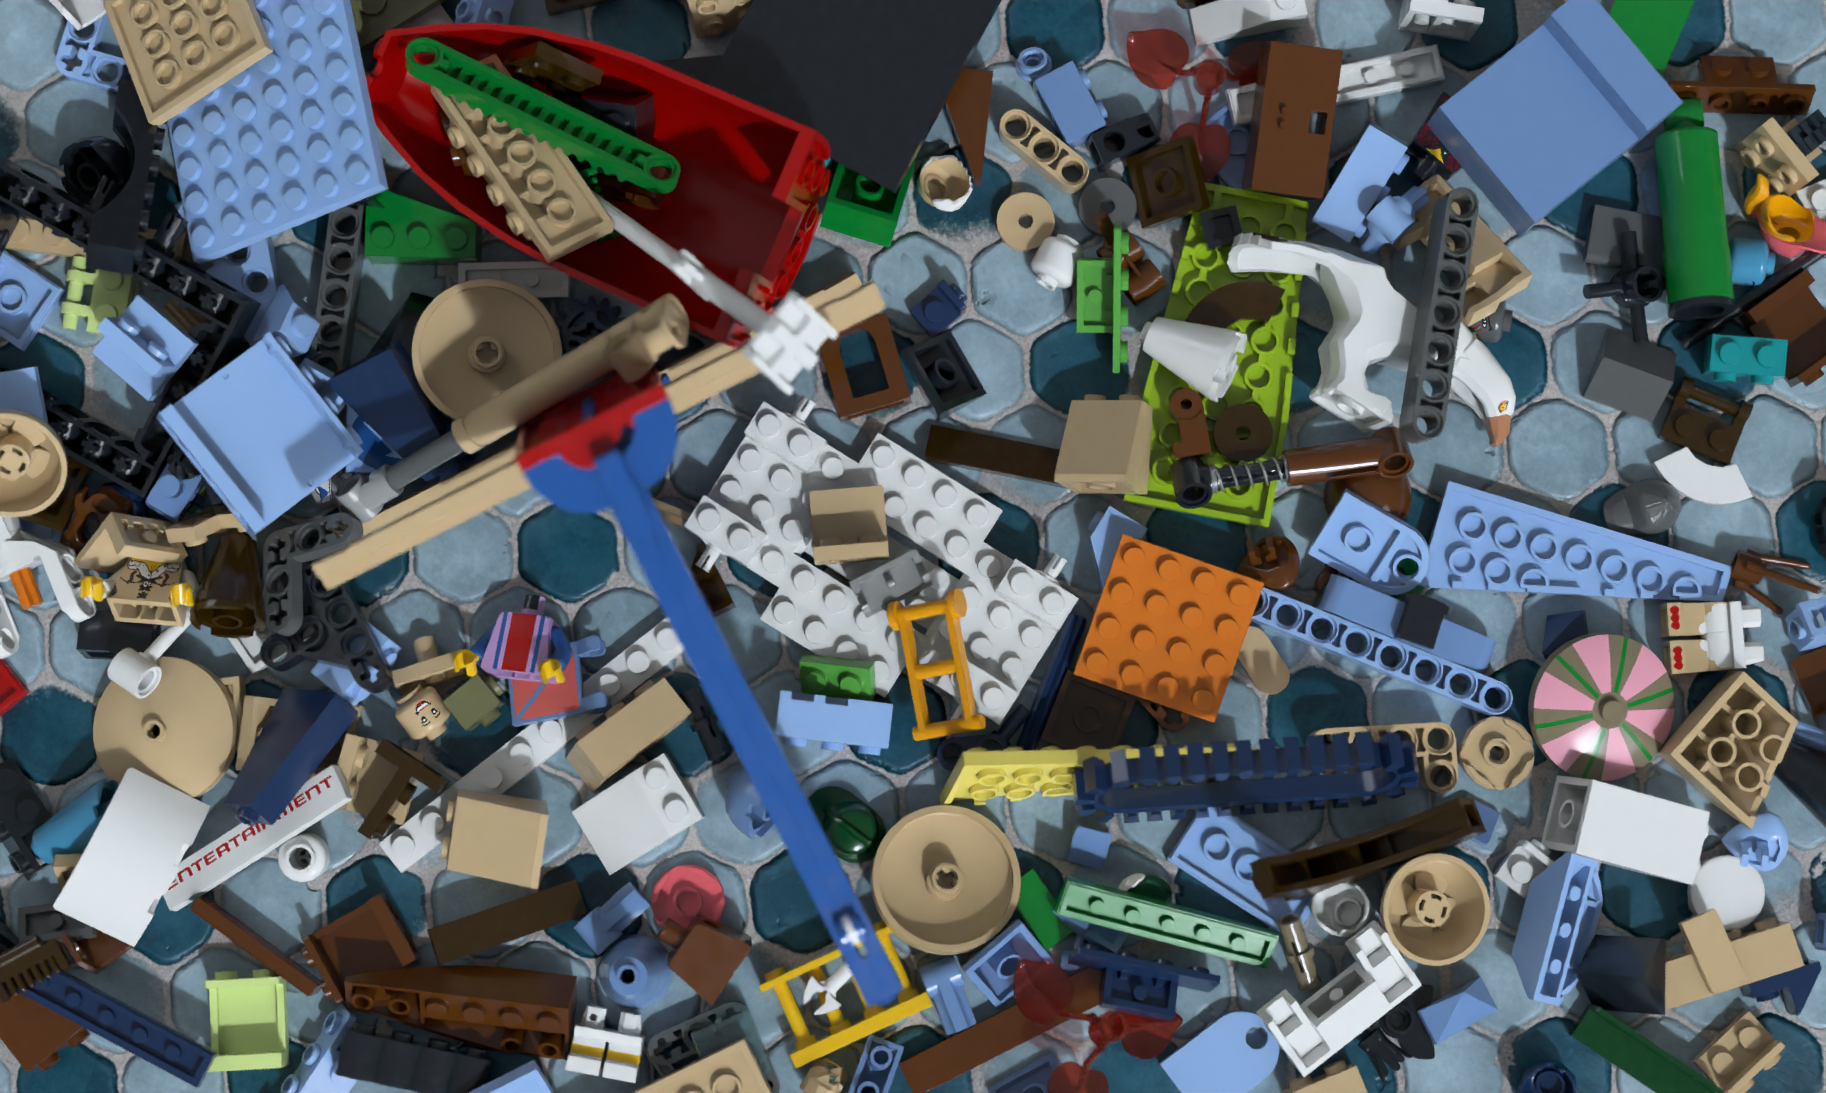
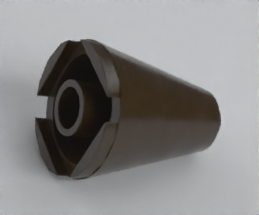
M230 531L219 538L194 599V606L190 609V622L199 630H201V624L211 628V635L217 637L248 638L253 636L254 629L259 628L260 632H262L266 621L257 543L246 532Z

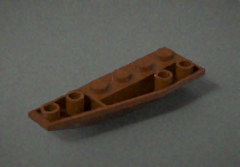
M455 965L382 970L346 976L344 981L346 1008L497 1052L567 1060L571 1051L577 1005V976L507 967Z

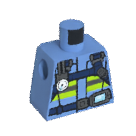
M167 463L146 498L145 503L154 516L163 521L176 524L199 512L208 498V494L201 475L189 480H179L168 471L169 464Z

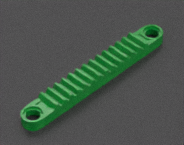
M417 38L407 45L405 52V67L407 71L415 78L440 89L443 96L452 95L458 103L465 101L470 109L479 108L485 116L492 114L497 122L502 123L506 121L511 129L514 130L518 127L522 129L523 134L526 136L533 134L538 142L547 141L553 149L560 147L565 155L574 154L579 162L586 160L594 169L601 167L606 175L613 173L621 182L628 180L656 194L669 193L677 186L681 170L679 162L672 155L433 39ZM425 52L432 55L435 60L430 64L423 65L415 61L414 56ZM655 167H663L670 172L671 176L660 180L651 174V170Z

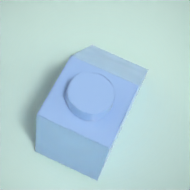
M282 284L279 286L252 341L255 344L258 343L268 332L274 338L279 336L289 346L292 355L289 357L292 359L308 351L320 323L311 306L289 287Z
M1111 506L1108 507L1105 514L1098 510L1087 528L1093 532L1088 541L1101 591L1122 533L1142 539L1148 529Z

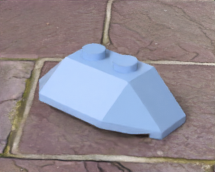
M1566 852L1530 882L1511 953L1529 999L1559 1007L1564 1001V996L1572 991L1579 982L1576 971L1594 938L1603 905L1601 882L1597 873L1599 866L1596 860Z

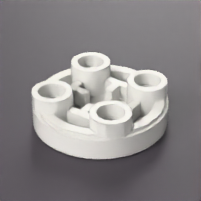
M1719 855L1706 858L1701 862L1700 870L1697 876H1695L1694 885L1688 884V907L1695 915L1715 908L1725 930L1743 928L1754 921L1762 910L1765 900L1763 880L1755 867L1749 864L1748 867H1741L1739 857Z

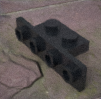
M10 758L0 764V843H3L9 852L8 859L13 869L18 874L23 873L29 881L37 875L41 867L22 838L33 833L52 816L14 759Z

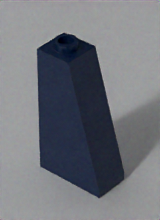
M400 340L336 372L327 381L329 386L402 458L409 456L451 431L443 414L428 401L421 390L414 374L412 360ZM463 451L421 477L425 481L436 476L439 477L440 481L449 478L460 470L458 465L466 457L465 452Z
M284 687L224 801V804L235 812L234 817L248 826H255L256 823L273 825L356 718L358 711L336 692Z

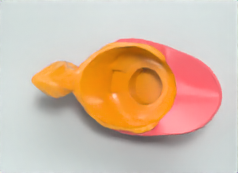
M1757 174L1756 184L1749 191L1744 201V210L1754 220L1758 221L1761 237L1767 241L1769 248L1786 258H1795L1805 250L1826 254V221L1815 216L1811 209L1802 207L1788 195L1770 194L1768 179L1762 174Z

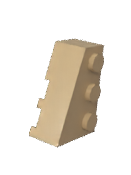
M662 678L656 684L652 680L647 681L633 693L636 696L633 701L626 706L622 701L617 703L604 714L607 718L606 721L598 727L591 723L575 736L578 742H576L566 759L592 793L598 790L606 779L618 770L622 771L626 768L630 761L646 749H650L683 723L691 714L689 708L665 678Z

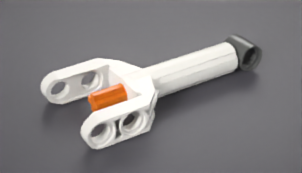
M0 516V582H6L11 579L23 610L36 607L44 602L31 571L43 564L61 610L78 623L93 617L96 613V604L93 596L80 597V579L85 576L82 569L77 568L74 563V559L77 557L74 549L55 540L41 539L25 532L18 517ZM0 587V659H4L18 651L20 635Z

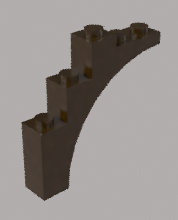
M1473 797L1456 798L1414 816L1347 839L1299 852L1260 858L1249 863L1253 872L1252 881L1256 890L1261 894L1262 899L1284 897L1285 901L1303 900L1338 884L1358 882L1393 866H1401L1417 856L1439 853L1484 834L1486 830Z

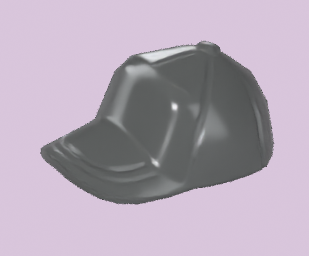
M1657 478L1643 479L1608 498L1604 503L1603 516L1610 530L1633 537L1656 535L1673 527L1681 511V499L1677 490L1669 483Z

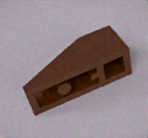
M964 68L946 101L945 111L968 173L971 176L973 186H981L993 71Z

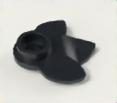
M1421 984L1422 986L1379 1018V1024L1386 1035L1397 1038L1402 1050L1414 1058L1428 1060L1435 1057V1049L1417 1011L1431 1003L1433 987ZM1395 1012L1400 1013L1403 1017V1023L1399 1027L1394 1026L1391 1022V1016Z

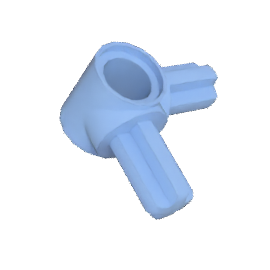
M1414 186L1401 197L1388 195L1378 203L1366 216L1368 230L1359 239L1360 251L1363 254L1368 252L1370 255H1374L1385 243L1393 244L1403 236L1415 223V213L1428 203L1427 190L1424 187L1418 188Z

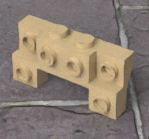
M1439 174L1424 181L1418 187H1424L1427 190L1426 195L1429 201L1415 213V223L1392 244L1397 251L1419 239L1427 246L1434 204L1439 197L1453 190ZM1452 200L1451 206L1453 211L1460 215L1459 205ZM1479 215L1477 216L1461 318L1467 327L1496 312L1500 302L1526 289L1533 275L1509 250L1503 240L1498 235H1495L1481 220ZM1446 236L1447 246L1454 251L1455 244L1453 240Z

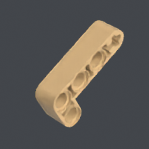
M1430 722L1325 728L1310 734L1325 735L1326 741L1332 742L1331 734L1347 733L1348 743H1353L1355 732L1371 731L1372 742H1379V738L1387 732L1394 733L1395 731H1400L1405 734L1407 740L1411 739L1415 743L1419 780L1425 790L1431 793H1445L1452 790L1458 782L1456 737L1452 728L1445 723ZM1432 729L1441 731L1444 736V744L1438 750L1431 748L1427 741L1428 734ZM1435 766L1442 767L1447 774L1446 782L1441 787L1435 786L1430 779V772Z

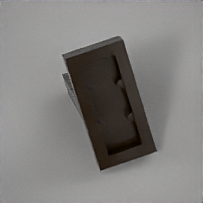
M383 739L375 752L399 769L358 829V832L368 839H377L379 835L384 837L396 821V818L392 815L401 803L405 806L414 795L417 787L413 783L416 779L436 793H443L451 780L392 741Z

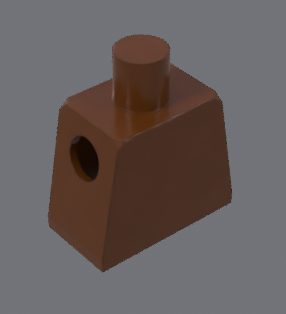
M696 914L687 928L668 918L657 934L659 939L673 947L667 957L669 968L711 1005L714 1004L752 948L751 936L700 914Z

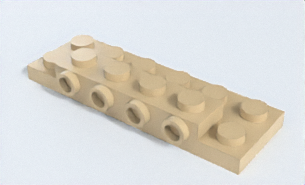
M496 53L479 61L512 77ZM431 85V93L450 119L447 133L452 145L456 149L463 147L469 155L467 157V164L470 171L476 178L484 177L488 183L486 190L491 202L495 206L501 204L508 212L506 220L511 231L515 235L522 233L527 241L533 240L548 263L613 232V221L570 159L564 154L562 148L557 147L553 149L547 141L540 143L535 135L530 134L526 136L523 134L522 129L518 127L513 130L508 122L503 121L499 123L494 115L485 116L479 108L472 110L467 102L458 103L452 95L445 97L440 89Z

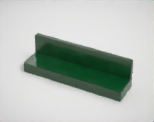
M1588 1004L1569 1033L1570 1036L1654 1093L1725 1092L1599 1006Z

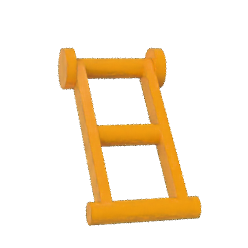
M960 588L950 589L947 592V598L905 607L900 601L889 602L887 605L889 625L894 631H900L918 725L912 728V735L915 741L984 729L986 726L984 715L977 714L959 620V618L965 617L967 613L966 599ZM945 614L953 658L919 664L911 620ZM956 673L964 717L930 723L922 679Z

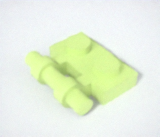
M73 256L71 269H68L65 281L69 282L66 302H62L60 313L64 314L62 328L76 331L78 317L88 318L86 331L92 334L103 335L96 328L104 318H120L132 303L135 278L130 274L96 269L95 273H87V267H85L86 258ZM84 285L93 286L90 306L81 305Z

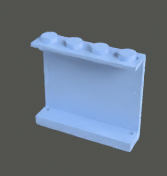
M270 332L265 334L262 340L173 405L170 404L163 409L156 417L251 537L364 452L360 447L363 442L357 432L351 426L346 428L336 417L339 411L335 404L327 396L320 397L313 388L316 382L305 367L301 366L298 368L289 357L292 355L289 346L281 337L277 336L274 338Z

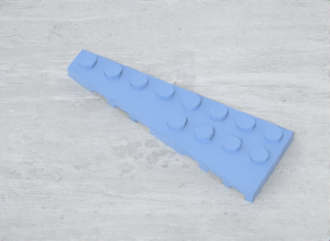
M1448 481L1444 488L1428 543V570L1418 586L1438 589L1690 602H1723L1733 567Z

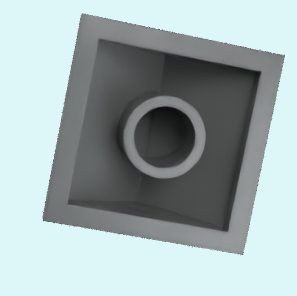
M1607 328L1582 397L1652 422L1674 383L1677 353L1644 341L1633 342V337Z

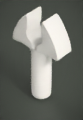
M846 962L826 981H817L814 976L808 981L803 1004L814 993L823 992L824 990L828 991L825 996V1003L814 1012V1015L825 1014L841 1007V1003L836 1000V991L852 976Z

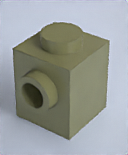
M477 673L447 697L443 703L466 731H472L480 724L484 727L488 726L502 714L499 708L505 702L501 699L500 695L504 691L491 675L485 679L483 675Z

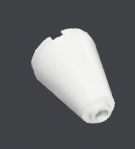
M1156 317L1153 323L1150 321L1146 322L1139 341L1144 343L1143 351L1208 399L1218 402V397L1222 398L1225 395L1237 372L1239 364H1236L1238 358L1236 352L1244 353L1247 334L1237 330Z

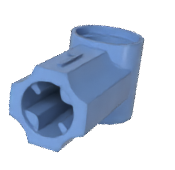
M630 881L618 890L603 906H597L574 929L599 956L610 944L623 935L622 931L648 909L651 904Z
M948 955L918 967L928 995L935 1002L938 1015L947 1035L977 1024L963 989L965 984L954 955Z

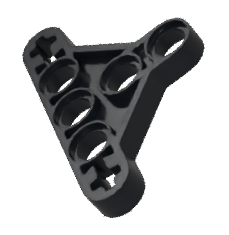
M308 538V549L317 544L318 538ZM311 561L302 563V624L299 630L291 636H282L275 633L268 637L260 649L261 660L278 672L287 671L304 660L350 670L356 683L364 690L377 694L385 691L392 682L393 674L391 667L347 581L342 582L341 585L338 584L337 587L328 593H321L319 585L322 580L316 576L312 568L313 563ZM344 605L349 606L351 609L349 619L343 623H336L334 616L337 609ZM317 625L319 628L318 637L313 642L305 643L303 641L305 629L308 626ZM359 635L365 636V648L357 654H352L350 652L351 641ZM280 644H285L287 646L286 657L280 662H273L271 658L273 649ZM366 661L378 670L375 682L369 680L371 673L368 667L363 664Z

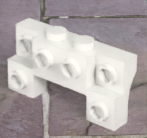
M1375 920L1345 942L1356 962L1301 1005L1284 989L1256 1011L1269 1033L1279 1043L1293 1066L1303 1077L1307 1076L1422 986L1415 973L1392 944L1387 932Z

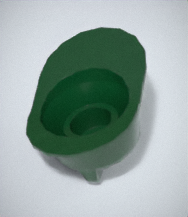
M827 786L816 790L808 797V801L837 857L849 863H863L875 857L876 851L886 835V829L882 818L874 809L841 787Z

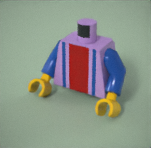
M527 594L524 595L521 613L502 612L499 614L497 621L488 628L469 650H459L452 658L455 672H459L461 668L466 667L468 676H475L477 674L476 665L481 664L480 668L492 677L543 682V684H559L565 681L563 672L573 655V651L565 631L560 628V625L551 617L543 616L546 599L541 596Z

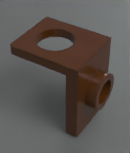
M97 930V937L80 941L66 933L60 936L75 962L96 975L133 947L100 930Z

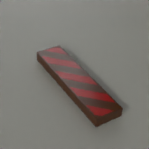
M207 896L197 897L190 907L191 911L306 996L318 994L321 989L319 982L321 980Z

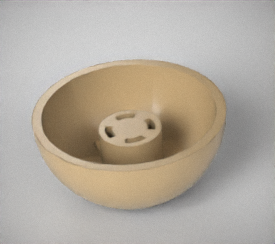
M0 410V516L24 517L38 513L50 506L63 490L68 472L66 450L56 431L41 418L21 410Z
M1424 854L1403 863L1388 879L1381 897V921L1392 944L1406 957L1430 966L1448 965L1469 955L1482 940L1490 918L1489 895L1479 874L1465 861L1447 854ZM1423 900L1421 910H1419L1420 902Z

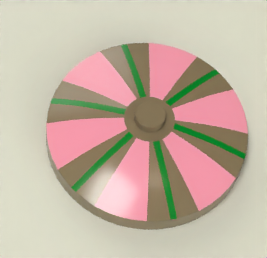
M1614 633L1585 634L1558 647L1540 667L1529 694V725L1540 751L1559 769L1578 778L1592 779L1600 782L1617 780L1629 776L1644 767L1663 746L1673 722L1675 709L1674 691L1664 665L1643 644Z

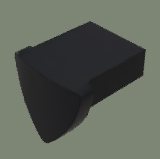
M1407 593L1395 638L1429 650L1434 649L1443 617L1448 614L1449 607L1430 597Z

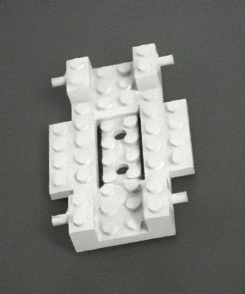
M802 396L792 414L781 412L763 401L744 431L745 437L709 494L707 496L703 495L684 525L689 532L702 539L707 545V548L695 565L709 573V570L720 554L729 556L778 587V591L760 620L815 655L874 662L876 693L886 698L904 667L907 668L900 631H894L891 628L887 619V611L885 610L866 618L852 589L801 558L804 552L814 558L809 495L811 491L883 486L886 525L963 574L959 580L944 569L920 556L933 585L922 590L919 595L910 596L900 602L905 607L947 598V592L950 589L960 588L967 603V613L965 617L959 618L977 714H983L986 719L999 726L1079 599L1063 589L1058 581L1055 580L1065 563H1067V560L1061 558L1056 568L1053 569V566L1060 557L1053 553L1052 558L1042 572L1031 569L1017 559L1012 560L986 544L984 540L1003 510L880 433H877L862 459L857 463L828 445L827 440L808 428L804 421L816 404L811 400L809 401L807 397ZM887 535L889 559L827 564L825 566L847 580L852 581L912 551V549ZM945 614L913 620L928 630L923 635L913 628L919 664L953 658ZM956 673L924 679L953 697L959 704L951 719L959 718L960 715L964 717Z

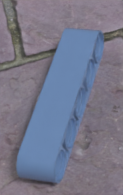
M1331 574L1318 609L1480 674H1485L1496 645L1495 640L1446 619L1442 620L1434 649L1429 650L1396 639L1395 635L1405 602L1350 579Z

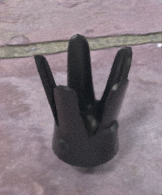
M1380 1026L1370 1033L1364 1030L1365 1037L1357 1044L1368 1055L1382 1082L1385 1081V1077L1388 1075L1384 1062L1394 1071H1399L1401 1068L1399 1062L1402 1063L1405 1060L1403 1056L1412 1058L1411 1055L1390 1041Z

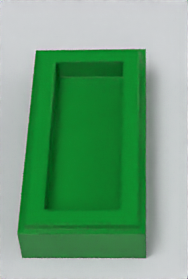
M1032 868L1021 876V889L1016 909L1047 951L1074 930L1053 913L1057 901Z

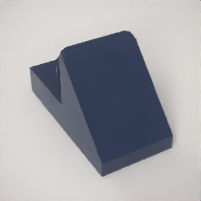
M1808 959L1803 961L1804 966L1740 986L1742 995L1756 998L1757 1002H1764L1779 997L1778 990H1780L1787 1012L1798 1016L1822 969L1820 961Z

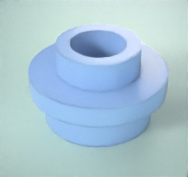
M1030 47L1023 50L1016 61V72L1025 81L1034 82V80L1052 71L1051 58L1043 49L1038 47Z

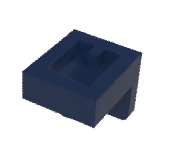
M942 280L937 284V288L913 307L909 313L924 331L933 338L943 333L966 313L967 306L964 302L967 300V297L954 282L949 286L945 280Z

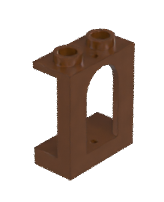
M875 313L870 318L867 317L866 320L862 319L861 322L849 326L848 329L841 330L835 340L827 337L819 346L841 422L911 402V395L887 313L881 315ZM867 331L876 342L889 388L853 398L839 345L842 337Z

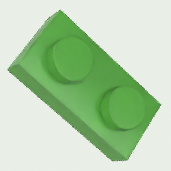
M804 654L799 660L802 693L872 701L876 696L874 662Z

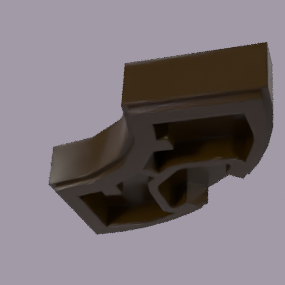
M1243 281L1228 284L1212 291L1197 303L1185 322L1225 329L1238 321L1256 320L1267 324L1285 289L1259 281Z

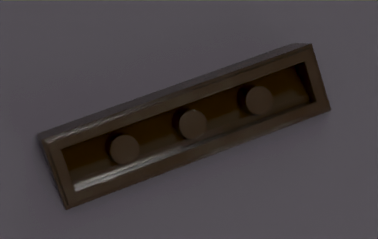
M931 424L924 461L1066 488L1054 481L1060 449Z

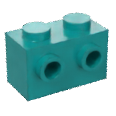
M1712 334L1705 338L1702 374L1714 375L1713 381L1736 382V377L1751 378V384L1773 385L1774 380L1785 377L1788 340Z

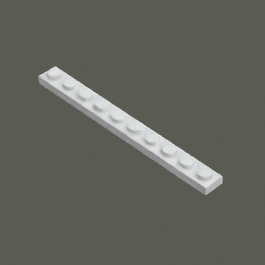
M667 617L583 682L584 697L597 692L605 693L607 697H610L613 707L680 656L684 650ZM605 713L582 714L530 724L379 843L380 847L400 873H404L442 843L443 835L451 836L452 822L446 821L448 800H456L457 789L503 795L573 740L582 729L596 722Z

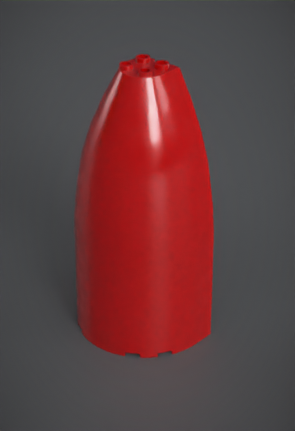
M494 23L433 24L386 30L384 37L377 42L373 52L374 58L377 59V65L372 73H365L375 125L417 175L455 209L511 246L546 265L642 308H645L666 294H672L679 300L687 313L690 329L737 348L751 340V335H749L752 332L751 329L712 301L702 299L672 270L622 234L619 237L601 243L595 240L550 263L544 258L533 240L527 241L522 233L515 235L508 226L506 220L508 212L502 204L495 206L491 202L486 190L488 183L484 177L476 178L472 176L465 178L462 165L454 167L449 145H452L448 133H445L440 114L444 110L431 93V85L415 78L407 71L405 67V52L407 45L412 40L430 38L476 61L496 53L503 63L507 51L541 41L603 70L601 83L595 87L654 94L655 132L650 145L672 155L679 162L681 171L677 186L673 191L665 194L660 210L642 208L626 201L604 199L678 252L682 248L685 249L708 271L770 315L774 313V308L772 307L774 301L780 297L783 299L786 297L813 240L822 213L818 211V198L826 194L831 170L825 168L824 164L825 159L828 160L831 156L828 140L816 130L644 57L599 42L535 27ZM425 52L414 56L415 61L423 65L430 64L435 60L432 55ZM505 67L512 78L520 79L514 75V70ZM538 81L533 82L534 89L567 105V98L576 93L568 94L565 97L554 95L546 90V85Z

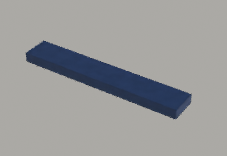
M47 961L46 963L52 972V977L49 979L44 976L37 964L44 977L42 983H38L30 968L28 969L36 983L33 988L28 986L22 973H20L27 986L26 992L19 990L12 977L20 994L196 1088L202 1084L218 1054L212 1049L62 969L59 974H55Z

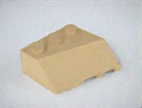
M1729 670L1663 744L1657 754L1707 800L1752 830L1757 819L1754 815L1757 814L1762 800L1767 797L1771 787L1769 785L1777 764L1782 762L1799 721L1747 673Z

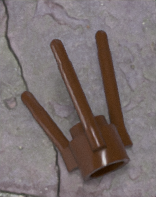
M1747 549L1746 552L1738 550L1730 565L1733 567L1730 577L1735 579L1733 586L1744 590L1778 615L1783 614V609L1751 586L1752 582L1759 584L1762 577L1766 576L1815 594L1821 592L1820 587L1768 569L1765 564L1770 563L1809 570L1811 564L1808 562L1761 554Z

